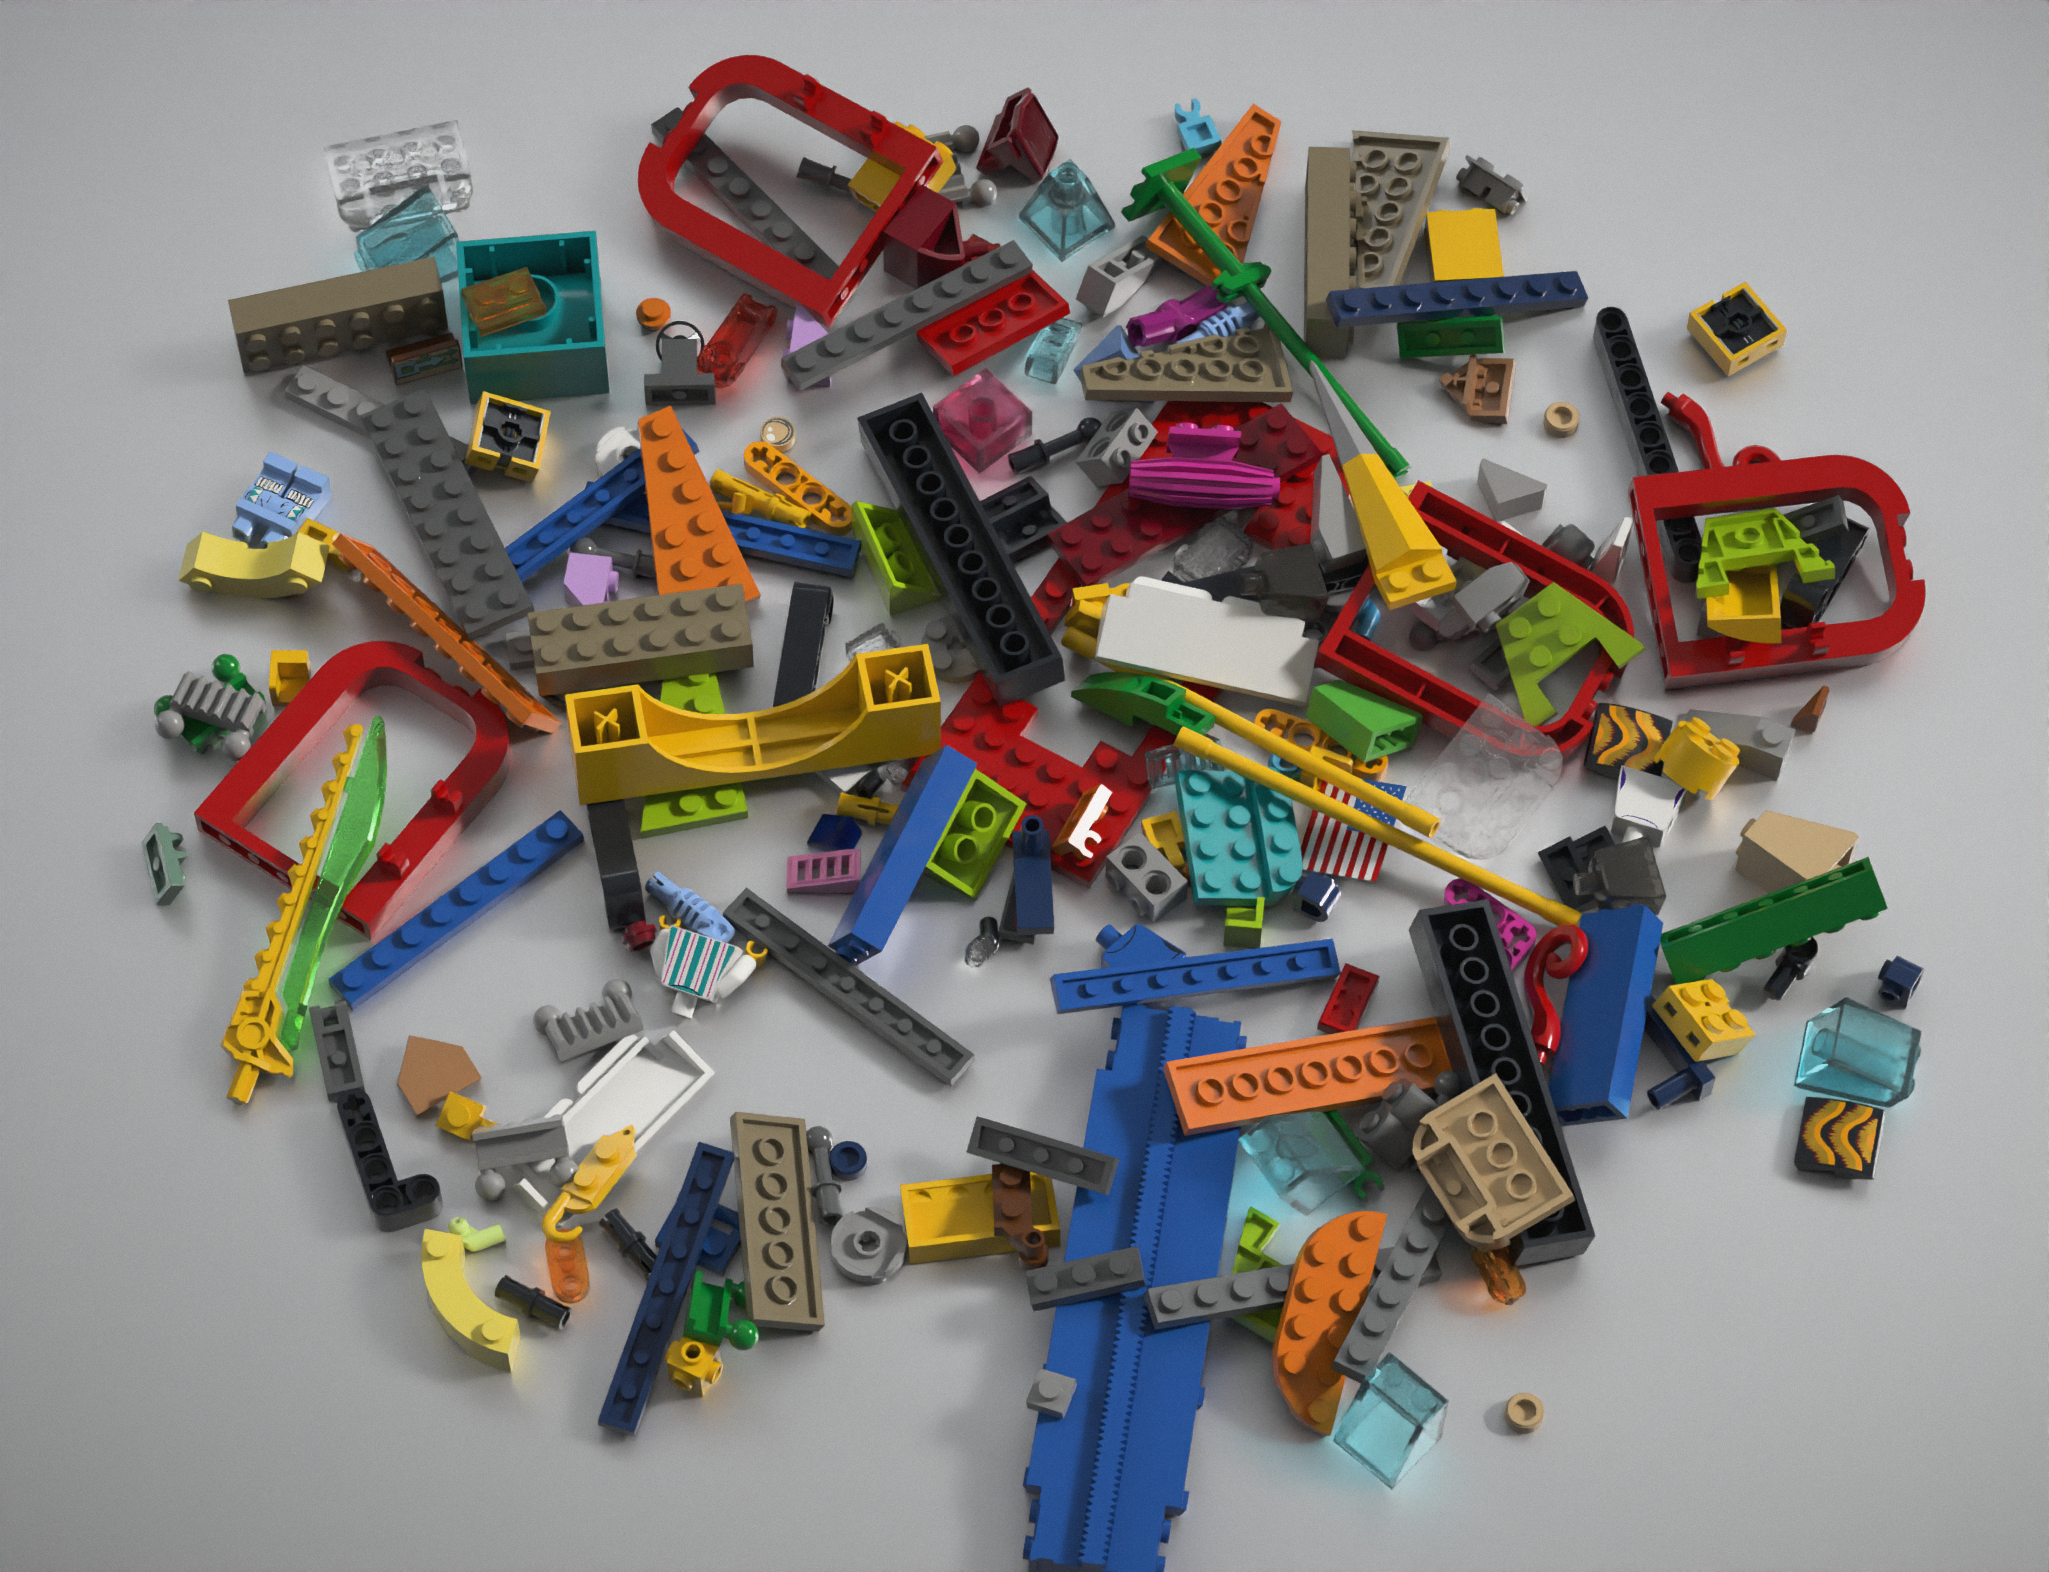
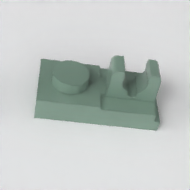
M155 823L141 844L156 904L170 905L185 886V875L183 870L180 869V865L186 859L187 852L177 851L173 848L181 844L183 836L180 833H170L168 826H163L162 823Z

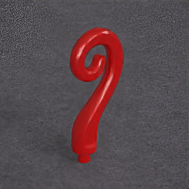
M1667 392L1662 398L1661 404L1670 409L1668 417L1692 435L1704 469L1725 467L1718 452L1711 420L1704 409L1685 394L1677 398L1670 392ZM1751 445L1739 450L1734 456L1732 464L1737 466L1748 464L1751 461L1763 463L1781 461V459L1767 447Z
M1572 924L1559 925L1544 935L1532 950L1524 971V991L1533 1015L1531 1035L1542 1067L1545 1064L1546 1058L1555 1056L1561 1037L1559 1016L1544 988V971L1546 970L1548 975L1555 979H1565L1580 968L1588 952V938L1582 929ZM1571 944L1568 957L1562 961L1554 951L1562 945Z

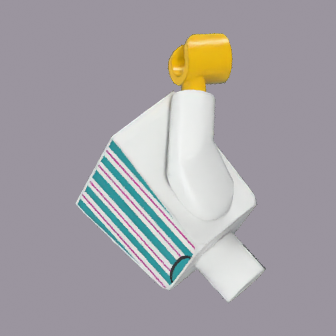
M665 915L659 918L660 930L651 948L655 973L661 980V985L677 991L670 1012L689 1019L692 1018L698 999L715 1004L718 998H726L746 981L755 968H760L765 964L768 949L765 948L761 954H754L755 942L749 941L746 945L745 955H742L743 950L735 945L682 929L680 918H677V922L674 925L668 926Z

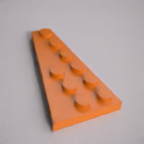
M1255 104L1249 108L1183 194L1240 263L1244 262L1282 122ZM1171 212L1166 215L1147 240L1146 248L1206 286L1211 285L1221 274L1219 269Z
M668 406L638 419L637 424L658 595L742 584L746 604L760 599L761 594L672 407Z

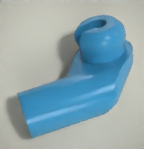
M1369 598L1357 618L1359 624L1355 631L1356 634L1371 641L1381 616L1371 598Z

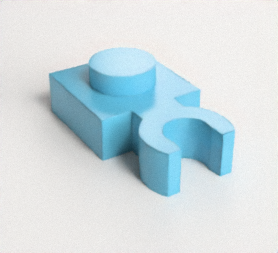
M1196 98L1191 99L1192 111L1190 112L1183 111L1179 103L1175 104L1174 116L1177 122L1180 123L1177 127V133L1185 150L1194 148L1200 155L1218 150L1222 143L1210 115L1200 117L1201 106Z

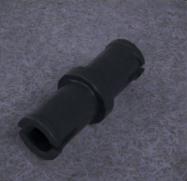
M617 1208L609 1211L604 1215L608 1220L606 1221L602 1218L599 1226L619 1246L618 1252L624 1258L628 1257L644 1275V1278L649 1280L657 1255L646 1244L645 1235L641 1231L636 1232Z
M508 1275L502 1277L496 1287L495 1297L522 1309L524 1315L530 1318L536 1316L556 1326L559 1330L566 1327L572 1316L573 1310L571 1307L545 1296L544 1290L538 1287L531 1289Z

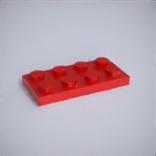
M1032 269V273L916 331L918 342L946 370L955 376L1069 315L1070 308L1069 303Z

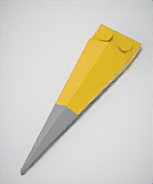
M1311 360L1310 372L1342 466L1374 581L1389 611L1455 590L1457 581L1442 554L1443 549L1316 363Z

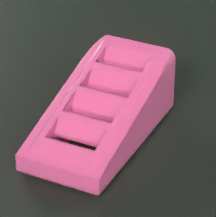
M861 849L790 856L787 859V893H855L861 880ZM798 868H805V880H798ZM813 868H820L819 878L812 879ZM827 868H834V876L827 877ZM842 868H849V874L842 875Z

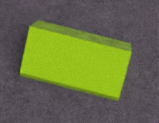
M855 501L852 504V531L856 540L861 541V552L889 615L892 616L939 600L941 595L897 510Z
M975 769L923 870L926 876L970 898L976 899L1027 803Z

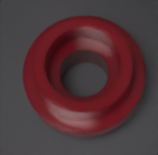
M645 921L633 923L625 928L626 934L621 937L622 944L627 945L630 952L645 949L653 945L657 929L654 924L647 925Z

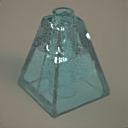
M1071 159L1047 174L1019 213V219L1061 262L1115 228L1114 220L1088 176Z

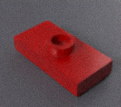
M1345 963L1319 1019L1317 1030L1328 1034L1357 1030L1378 986L1380 976Z

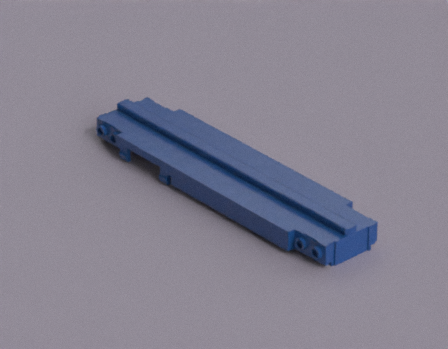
M1140 1004L1123 1006L1121 1018H1113L1111 1040H1117L1115 1051L1108 1050L1105 1070H1096L1083 1148L1120 1158L1109 1195L1077 1186L1064 1262L1138 1246L1146 1287L1056 1307L1047 1364L1043 1363V1369L1076 1379L1077 1387L1064 1419L1038 1412L1030 1464L1025 1469L1023 1481L1026 1493L1040 1495L1039 1500L1032 1499L1029 1523L1035 1524L1034 1535H1026L1023 1549V1559L1029 1560V1572H1164L1166 1557L1159 1556L1161 1543L1168 1544L1172 1522V1520L1164 1519L1165 1514L1180 1516L1187 1510L1189 1491H1185V1482L1196 1411L1203 1406L1205 1387H1201L1211 1320L1155 1330L1144 1294L1148 1288L1218 1277L1241 1126L1185 1136L1163 1067L1167 1061L1245 1049L1247 1037L1240 1036V1021L1230 1023L1219 1021V1018L1199 1016L1191 1008L1173 1006L1168 1008V1011L1145 1008V1005Z

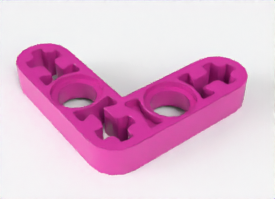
M1461 878L1449 882L1445 888V906L1489 899L1492 911L1500 917V921L1496 925L1513 974L1535 947V928L1480 887ZM1463 892L1467 894V900L1460 899L1458 902L1454 900L1455 894L1461 895ZM1521 934L1525 935V942L1520 940L1513 947V952H1511L1509 947L1512 945L1513 935L1519 937Z

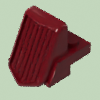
M1029 87L1007 97L1002 112L996 115L976 166V169L985 176L997 170H1003L1011 164L1030 180L1037 183L1044 179L1053 161L1059 136L1036 95L1031 93L1032 90Z

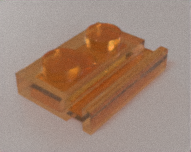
M527 267L461 289V297L474 324L477 325L481 337L546 315L547 307L542 302L540 293Z

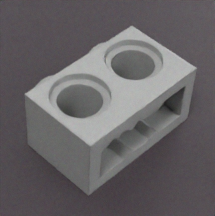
M1138 408L1111 411L1075 463L1096 486L1123 483L1130 473L1131 461L1140 459L1158 431Z
M1138 832L1106 856L1105 877L1108 883L1117 891L1121 889L1129 898L1133 909L1141 916L1145 914L1152 923H1155L1187 899L1188 881L1141 832ZM1136 865L1139 868L1135 870H1129L1125 868V866ZM1158 889L1161 890L1163 893L1159 895H1154L1149 893L1148 891Z

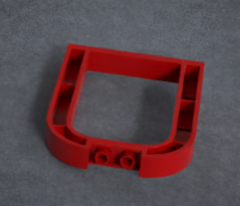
M740 55L724 59L704 70L689 85L688 88L695 100L684 108L681 120L674 129L666 134L662 147L660 148L651 142L646 147L638 169V190L641 200L656 226L669 239L795 310L796 306L804 307L817 322L830 328L883 251V231L921 185L927 187L944 161L936 146L888 121L882 114L874 110L871 112L823 86L819 80L808 74L803 75L787 65L765 56ZM746 98L764 101L901 176L830 280L684 200L674 192L675 178L679 169L715 117L726 105L738 99Z
M1824 455L1632 478L1627 491L1665 690L1871 665L1888 658L1898 651L1907 641L1921 617L1926 597L1925 580H1913L1912 562L1910 559H1906L1904 552L1907 539L1903 526L1911 513L1908 502L1897 483L1882 469L1866 460L1847 455ZM1837 495L1843 501H1849L1860 506L1871 517L1877 532L1889 591V609L1883 615L1863 621L1828 625L1825 622L1810 623L1808 627L1781 630V643L1751 642L1727 635L1709 639L1678 641L1656 521L1816 503Z
M1418 480L1408 499L1439 545L1448 549L1446 555L1457 561L1460 560V557H1463L1485 570L1513 562V564H1517L1530 580L1523 594L1524 597L1531 599L1554 582L1634 638V625L1627 605L1619 593L1604 579ZM1370 563L1319 648L1314 662L1315 666L1349 684L1419 712L1423 715V724L1491 761L1509 768L1521 770H1537L1554 766L1576 753L1587 740L1594 723L1589 721L1598 704L1593 700L1598 690L1605 693L1613 676L1621 679L1628 665L1627 663L1622 668H1619L1597 639L1599 648L1598 659L1564 716L1547 726H1531L1519 722L1350 631L1376 588Z
M372 641L357 644L342 650L330 658L194 812L198 831L292 890L293 887L288 871L294 864L298 865L299 863L244 828L358 697L367 690L378 686H397L408 690L464 725L476 738L469 753L445 781L440 779L430 790V799L391 844L385 843L376 853L377 861L350 893L346 894L316 875L308 901L370 941L375 938L496 795L507 777L511 764L509 731L500 706L486 698L482 694L481 688L471 697L462 687L458 685L451 686L443 681L436 671L428 667L425 668L422 651L406 644L391 641Z

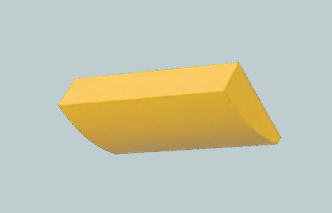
M1761 565L1744 568L1741 571H1725L1729 581V595L1706 598L1708 627L1740 640L1759 643H1781L1777 566Z
M1030 1172L1032 1226L1043 1232L1045 1243L1048 1247L1061 1246L1060 1224L1052 1178ZM992 1174L900 1185L910 1264L1018 1251L1003 1236H994Z

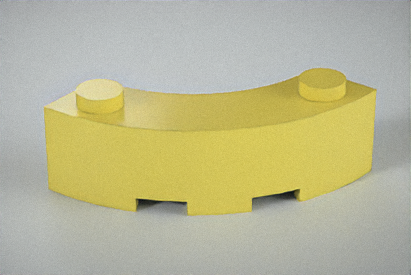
M202 531L186 546L178 581L190 585L193 590L201 593L214 592L253 598H275L303 594L322 582L330 546L298 532L289 538L268 542L266 549H248V545L245 542L217 537Z
M425 1229L421 1252L422 1271L428 1299L441 1328L449 1338L452 1337L461 1347L467 1350V1354L496 1369L512 1372L521 1339L518 1319L505 1316L489 1308L470 1289L463 1275L466 1254L462 1236Z

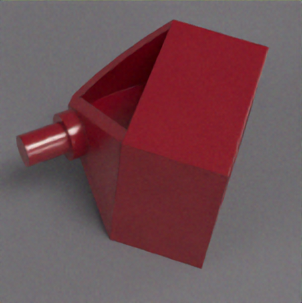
M921 185L883 231L884 272L914 289H918L965 265V262L972 261V257L983 256L989 253L987 241L969 243V240L962 241L957 204L924 185Z

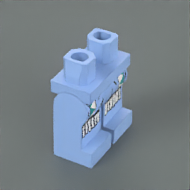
M271 451L264 459V468L253 485L246 490L243 498H240L235 505L237 517L232 526L233 537L245 543H249L255 533L264 536L260 541L262 549L267 548L268 542L280 541L295 535L307 518L312 520L317 518L332 497L329 477L302 465L298 469L297 463Z

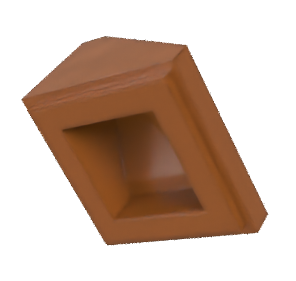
M1823 685L1793 717L1790 726L1811 734L1815 732L1826 706L1830 691L1828 690L1829 687Z

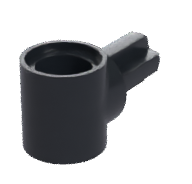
M1811 937L1803 945L1795 947L1788 945L1783 948L1775 960L1776 970L1763 987V992L1768 995V998L1771 1000H1782L1795 980H1802L1811 973L1818 952V944L1814 937ZM1800 952L1807 958L1800 959L1793 956L1792 953Z

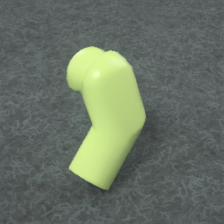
M462 1217L454 1218L448 1224L449 1233L462 1236L464 1248L472 1252H477L506 1241L499 1223L480 1231L469 1226L466 1219Z

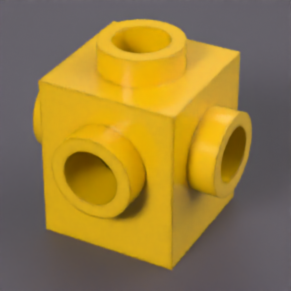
M682 1337L679 1342L673 1341L665 1356L669 1381L678 1388L691 1391L701 1397L704 1396L709 1385L717 1381L723 1369L720 1348L718 1346Z

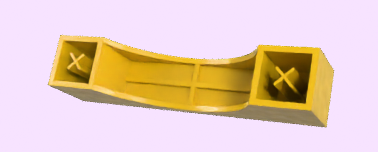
M928 644L855 654L851 662L840 674L816 691L777 707L749 713L704 714L678 709L654 699L638 684L565 695L569 744L580 805L932 755L941 749V701Z

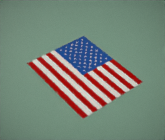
M1361 779L1399 800H1403L1407 786ZM1322 780L1319 792L1393 827L1395 826L1396 818ZM1313 809L1300 847L1303 862L1302 870L1377 882L1388 844Z

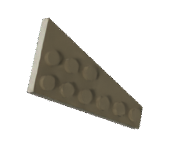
M1352 130L1354 142L1353 160L1356 162V182L1354 186L1356 190L1358 288L1397 286L1401 283L1451 149L1450 140L1447 137Z
M1264 323L1262 329L1253 331L1248 327L1237 329L1236 334L1222 338L1215 334L1168 345L1167 351L1154 353L1152 349L1142 351L1139 357L1129 360L1116 357L1082 365L1080 372L1085 400L1291 402L1293 395L1280 339L1266 323Z

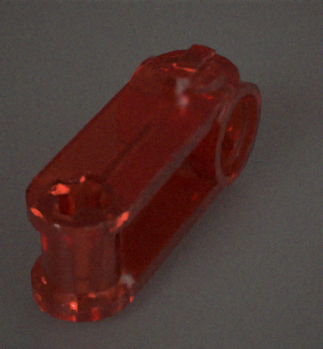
M744 293L697 356L698 371L714 373L715 387L717 388L732 385L774 325L778 313L777 307L773 305L767 307L752 300V295Z

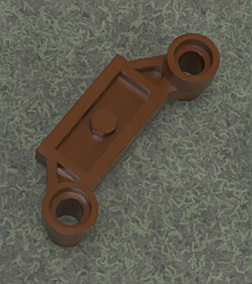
M1002 1163L992 1165L994 1236H1003L1018 1250V1262L1024 1270L1029 1271L1046 1267L1049 1261V1249L1045 1243L1044 1234L1032 1226L1030 1172Z

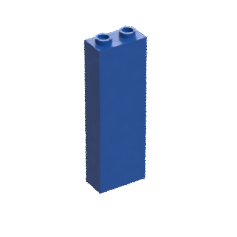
M948 745L922 760L828 944V947L837 951L836 955L841 956L850 964H860L883 951L978 763Z
M1633 904L1619 909H1600L1597 912L1581 915L1579 928L1584 931L1588 938V952L1580 968L1569 977L1560 1024L1561 1037L1554 1056L1548 1086L1559 1122L1563 1126L1628 1118L1663 922L1646 905Z

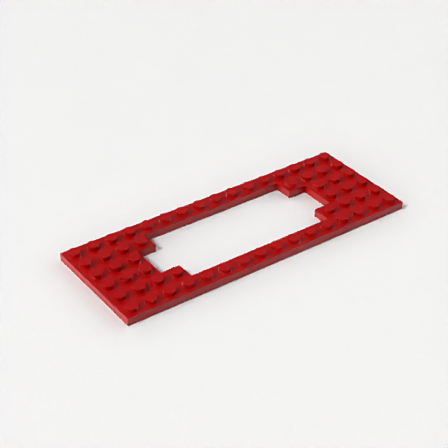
M1167 401L1152 423V426L1158 433L1139 460L1173 457L1172 453H1166L1170 426L1176 427L1178 423H1193L1201 429H1212L1215 425H1227L1233 427L1234 430L1273 407L1264 402ZM1294 418L1322 452L1321 458L1323 455H1330L1346 493L1351 500L1332 436ZM1319 462L1281 482L1279 499H1272L1271 506L1254 507L1257 511L1244 528L1243 537L1271 550L1263 563L1311 552L1310 538L1314 470ZM1130 473L1123 483L1109 485L1094 507L1129 488ZM1060 558L1057 559L1031 597L1050 635L1053 634L1072 606L1073 588L1082 587ZM979 671L941 726V748L948 745L978 763L975 769L1027 803L1012 831H1021V823L1025 817L1030 815L1039 817L1043 821V830H1049L1051 869L1090 889L1106 865V856L1117 849L1183 751L1174 746L1177 735L1153 725L1132 756L1100 740L1083 767L1023 737L1038 716V708L1022 699L998 707ZM1185 680L1180 684L1214 703L1223 691L1221 688ZM930 755L919 757L901 783V790L903 792H907L922 760ZM1102 784L1112 794L1105 804L1108 806L1106 814L1098 823H1092L1088 830L1094 831L1100 836V843L1092 846L1087 841H1084V846L1093 854L1092 857L1083 861L1078 859L1073 854V851L1062 856L1058 855L1051 847L1084 791ZM1011 832L1005 845L1013 849Z

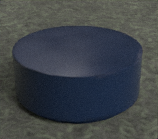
M853 1141L838 1143L833 1147L829 1155L831 1172L837 1178L845 1181L859 1178L867 1168L866 1151L860 1144Z

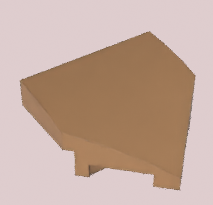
M1470 355L1469 361L1450 375L1447 372L1439 378L1441 385L1472 421L1507 424L1516 370L1514 358H1479L1477 360L1476 355Z
M409 1035L396 1082L415 1117L445 1101L450 1091L459 1093L482 1078L462 1046Z

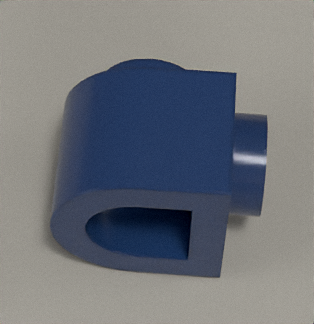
M1310 871L1307 877L1301 875L1292 891V894L1296 896L1293 911L1313 921H1326L1341 897L1337 883L1329 876L1318 875L1313 871Z
M1896 956L1893 961L1887 959L1878 976V979L1883 981L1878 991L1879 996L1888 1003L1898 1004L1906 1008L1920 984L1925 969L1899 956Z

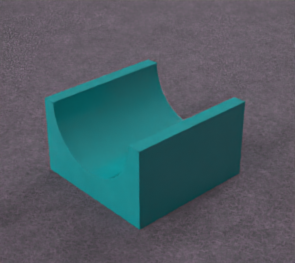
M596 231L456 242L463 357L470 404H477L483 391L515 401L610 393Z

